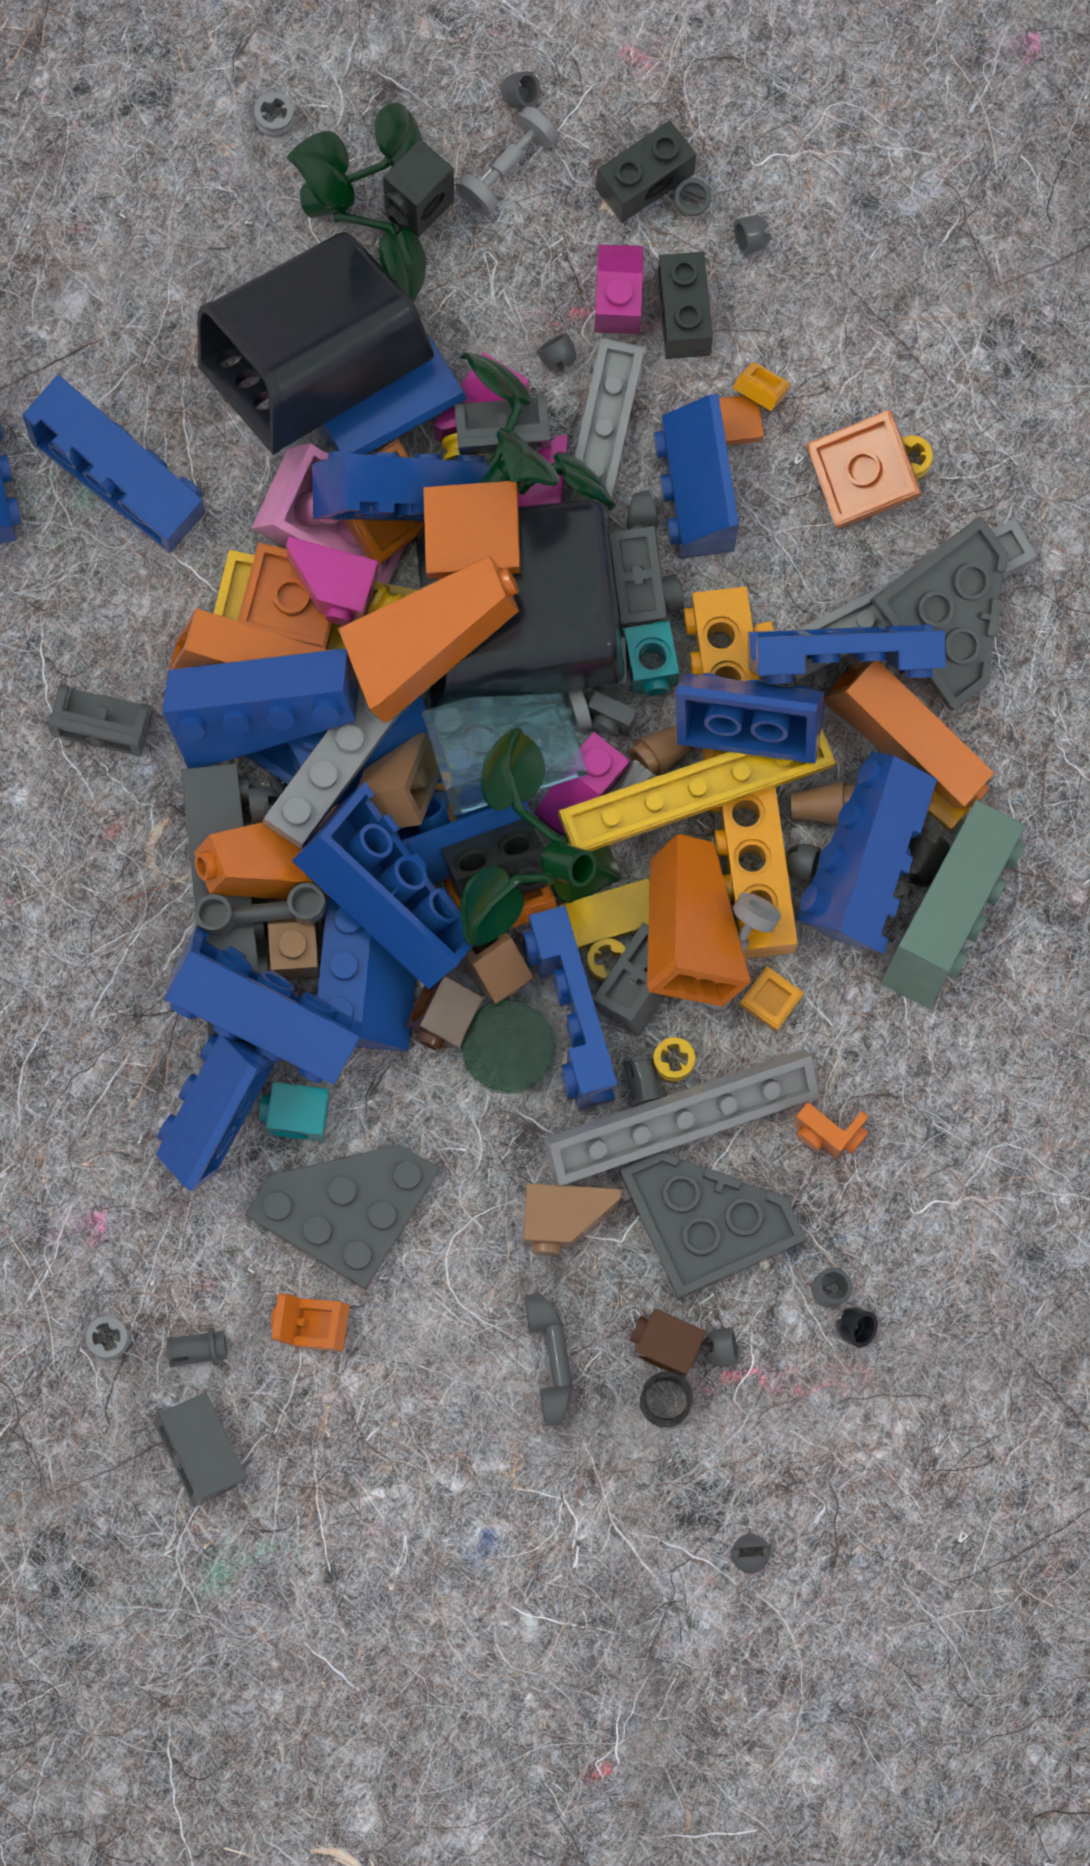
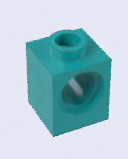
M669 620L624 628L623 637H625L626 661L632 692L644 691L646 696H656L671 691V686L678 685L679 668ZM646 653H656L662 657L664 664L658 669L651 670L645 668L639 659Z
M273 1082L271 1094H262L259 1121L267 1122L266 1130L269 1136L324 1143L330 1102L329 1089Z

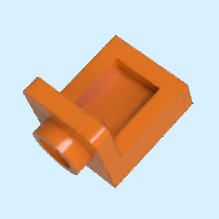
M808 1102L797 1114L793 1123L799 1129L796 1135L801 1141L815 1151L822 1147L836 1159L844 1150L853 1154L869 1134L863 1128L869 1116L863 1111L843 1131Z
M279 1293L276 1306L271 1314L272 1340L295 1348L343 1352L350 1305L339 1301L304 1299L290 1294Z

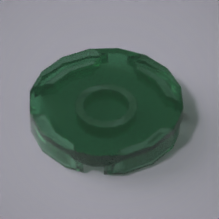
M504 1000L499 1001L497 1004L489 1003L476 1012L462 1040L461 1050L465 1067L477 1082L492 1092L513 1094L527 1091L543 1078L552 1064L555 1044L551 1027L539 1011L523 1002Z

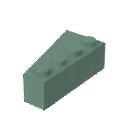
M978 800L975 801L901 940L880 984L928 1009L931 1008L947 976L955 980L958 977L968 957V954L961 951L966 939L976 942L988 919L980 914L985 903L987 902L995 906L1007 881L999 877L1003 868L1007 866L1014 869L1026 846L1018 841L1026 826L1025 824Z

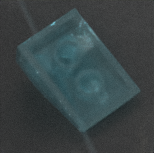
M562 694L465 698L422 712L454 816L488 806L481 790L483 764L493 745L505 733L514 728L522 729L523 733L532 739L541 750L545 764V774L539 790L587 775Z

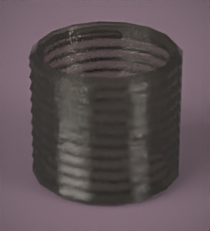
M922 827L921 834L911 838L908 846L913 857L909 873L902 875L900 878L924 888L931 886L950 850V845L935 832Z
M672 1371L659 1372L651 1376L644 1384L640 1396V1408L644 1417L653 1425L662 1428L673 1427L681 1423L688 1416L693 1403V1390L689 1382L680 1374ZM660 1381H671L679 1385L686 1395L687 1405L684 1411L674 1418L656 1416L646 1403V1393L653 1384Z

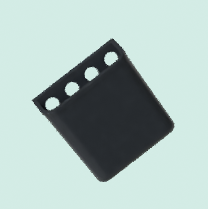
M341 232L220 298L207 302L200 306L198 311V368L272 455L280 452L281 449L427 363L435 354L420 314L410 296L348 232ZM232 356L242 357L239 362L232 366L220 367L227 358ZM260 377L253 386L238 388L245 379ZM269 399L270 408L256 409L262 401Z
M584 499L519 507L521 573L512 574L519 589V593L513 595L519 612L430 687L432 714L615 684L623 679L625 668L609 536L610 529L603 506L598 500ZM425 523L416 538L420 589L440 580H428L426 575Z

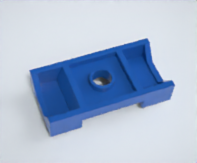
M932 624L748 632L749 669L758 676H761V680H766V683L769 684L794 682V674H806L805 655L806 659H812V663L840 662V654L852 653L853 657H858L859 661L887 659L889 665L897 668L899 674H905V677L908 678L933 677V668H946L945 630H933Z
M566 906L529 915L528 930L522 931L524 938L522 945L529 968L537 966L541 978L554 975L553 985L559 1006L568 1005L570 1014L566 1015L568 1023L565 1025L572 1048L568 1049L567 1063L561 1065L563 1073H560L566 1097L568 1100L576 1098L579 1110L615 1101L612 1088L618 1086Z

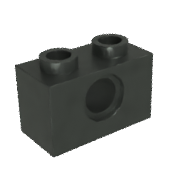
M669 120L599 167L596 176V190L620 222L623 223L677 187L681 182L693 176L697 154L671 120Z
M421 139L383 176L386 217L397 229L408 227L414 231L418 238L454 202V168Z

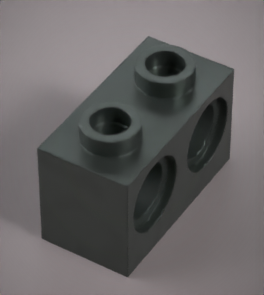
M704 251L659 255L657 277L665 358L710 356L713 333Z
M524 819L441 848L451 883L460 902L466 884L482 868L489 866L503 868L507 872L509 879L517 874H538L544 872L540 861L544 846L534 827ZM544 882L521 883L515 888L524 895L549 884Z

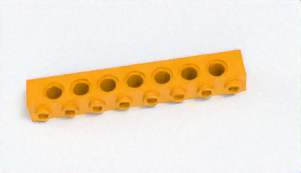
M747 586L692 593L691 608L683 609L686 635L695 636L697 652L689 653L691 674L711 673L720 677L729 676L735 680H760V676L749 669L748 632H753ZM715 632H723L731 638L733 643L727 648L719 649L709 643L708 637ZM702 748L703 761L727 753V751ZM776 787L711 809V813L719 812L721 829L714 830L715 848L718 857L726 858L728 874H723V879L729 901L732 902V908L741 893H752L774 905L781 915V919L772 932H762L754 928L751 930L747 937L750 943L743 953L745 959L795 953L798 944ZM746 808L756 814L758 821L749 827L740 826L734 821L732 814L738 809ZM746 853H754L761 857L764 866L758 871L750 872L741 867L739 858ZM733 911L737 932L739 933L745 923Z

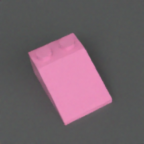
M311 443L288 448L251 529L286 548L287 540L290 536L367 558L343 520L313 519L312 464L328 459V453ZM405 546L378 565V582L389 584Z

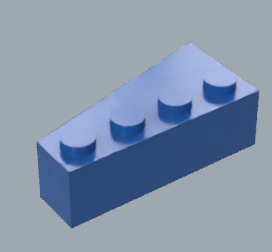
M59 374L22 414L31 444L168 553H171L205 514L203 500L200 498L203 494L195 484L185 477L178 479L167 469V464L156 453L149 449L145 450L122 426L109 419Z
M353 451L328 452V459L312 464L313 519L424 521L423 487L479 483L490 468L484 462L483 455L456 456L457 461L442 460L441 454L435 453L415 454L414 458L399 457V453L378 452L371 455L356 454Z
M346 648L168 670L162 713L188 769L208 767L356 721L359 681Z
M871 751L869 758L864 761L858 771V782L850 800L842 807L839 813V824L830 843L823 849L820 855L819 868L811 886L804 891L800 899V910L795 920L837 942L884 954L888 938L881 935L887 917L895 918L900 899L893 896L898 879L902 875L909 873L913 860L911 850L908 847L910 839L921 834L937 779L896 756Z
M364 781L334 809L293 858L292 862L421 983L430 989L458 966L472 946L468 945L463 938L460 910L444 888L436 889L427 877L425 869L428 866L418 853L413 855L409 853L396 835L400 828L389 814L384 817L371 801L375 794Z
M196 926L170 975L164 1000L171 1003L170 1007L176 1013L186 1018L195 1019L198 1016L214 1024L212 1028L227 1039L237 1041L238 1038H241L255 1045V1050L271 1061L280 1062L283 1059L297 1066V1071L310 1081L322 1083L325 1080L334 1085L361 1036L362 1023L310 992H304L301 998L293 994L295 988L286 978L272 970L269 972H256L252 969V965L245 960L247 955L232 946L228 947L227 950L217 949L207 943L211 934Z

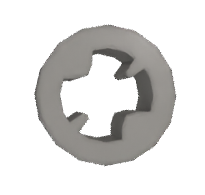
M273 91L267 92L258 98L254 106L255 124L258 130L264 135L273 138L281 137L291 130L295 118L293 103L289 97L283 93ZM276 106L281 107L282 117L284 118L276 117L273 122H268L266 112L264 111L272 112Z
M101 1316L94 1319L85 1333L86 1344L91 1353L105 1361L121 1357L129 1345V1333L125 1325L118 1318L112 1316ZM104 1326H109L114 1333L120 1332V1341L114 1340L116 1347L109 1351H106L102 1344H95L94 1342L95 1335L101 1336L98 1330Z

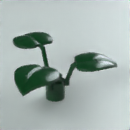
M390 103L382 107L375 121L376 141L380 151L385 156L381 162L346 175L345 173L349 165L347 149L340 137L331 131L315 133L305 138L288 154L287 159L299 170L306 181L300 190V203L308 217L316 218L333 215L335 223L345 221L386 232V235L382 236L379 241V255L382 267L414 302L421 290L426 274L425 252L414 231L408 227L400 228L397 231L396 227L391 223L346 213L348 207H351L355 200V192L351 183L387 169L390 165L393 167L420 139L422 140L418 125L406 106L399 103Z
M463 353L460 358L468 361L480 381L496 395L508 400L512 409L505 428H500L497 432L499 443L493 457L487 463L490 469L479 483L517 482L518 493L524 495L536 483L556 486L560 481L558 475H561L576 491L607 505L609 511L613 510L616 504L610 497L603 482L584 462L568 453L558 451L554 455L556 462L550 464L544 456L530 448L520 436L513 432L523 408L522 404L528 406L532 402L530 393L523 382L511 370L493 359L482 355Z
M514 728L505 733L489 751L481 772L482 794L489 807L494 810L502 811L512 804L513 810L551 840L552 844L547 846L541 855L540 861L544 869L543 873L517 874L509 879L507 872L503 868L489 866L482 868L471 877L466 884L461 900L463 938L471 946L483 945L498 938L517 921L524 905V898L522 893L515 887L521 883L544 882L551 885L553 892L560 900L573 903L574 900L591 896L601 888L622 879L618 865L608 846L588 851L570 845L565 832L562 836L557 835L523 807L521 801L532 798L539 790L544 779L545 764L540 748L520 728Z

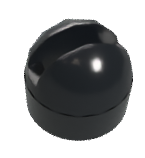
M850 1307L842 1311L841 1319L836 1321V1331L839 1337L846 1343L858 1348L865 1347L871 1343L878 1328L876 1316L872 1312L860 1307ZM855 1325L859 1326L856 1332H854Z

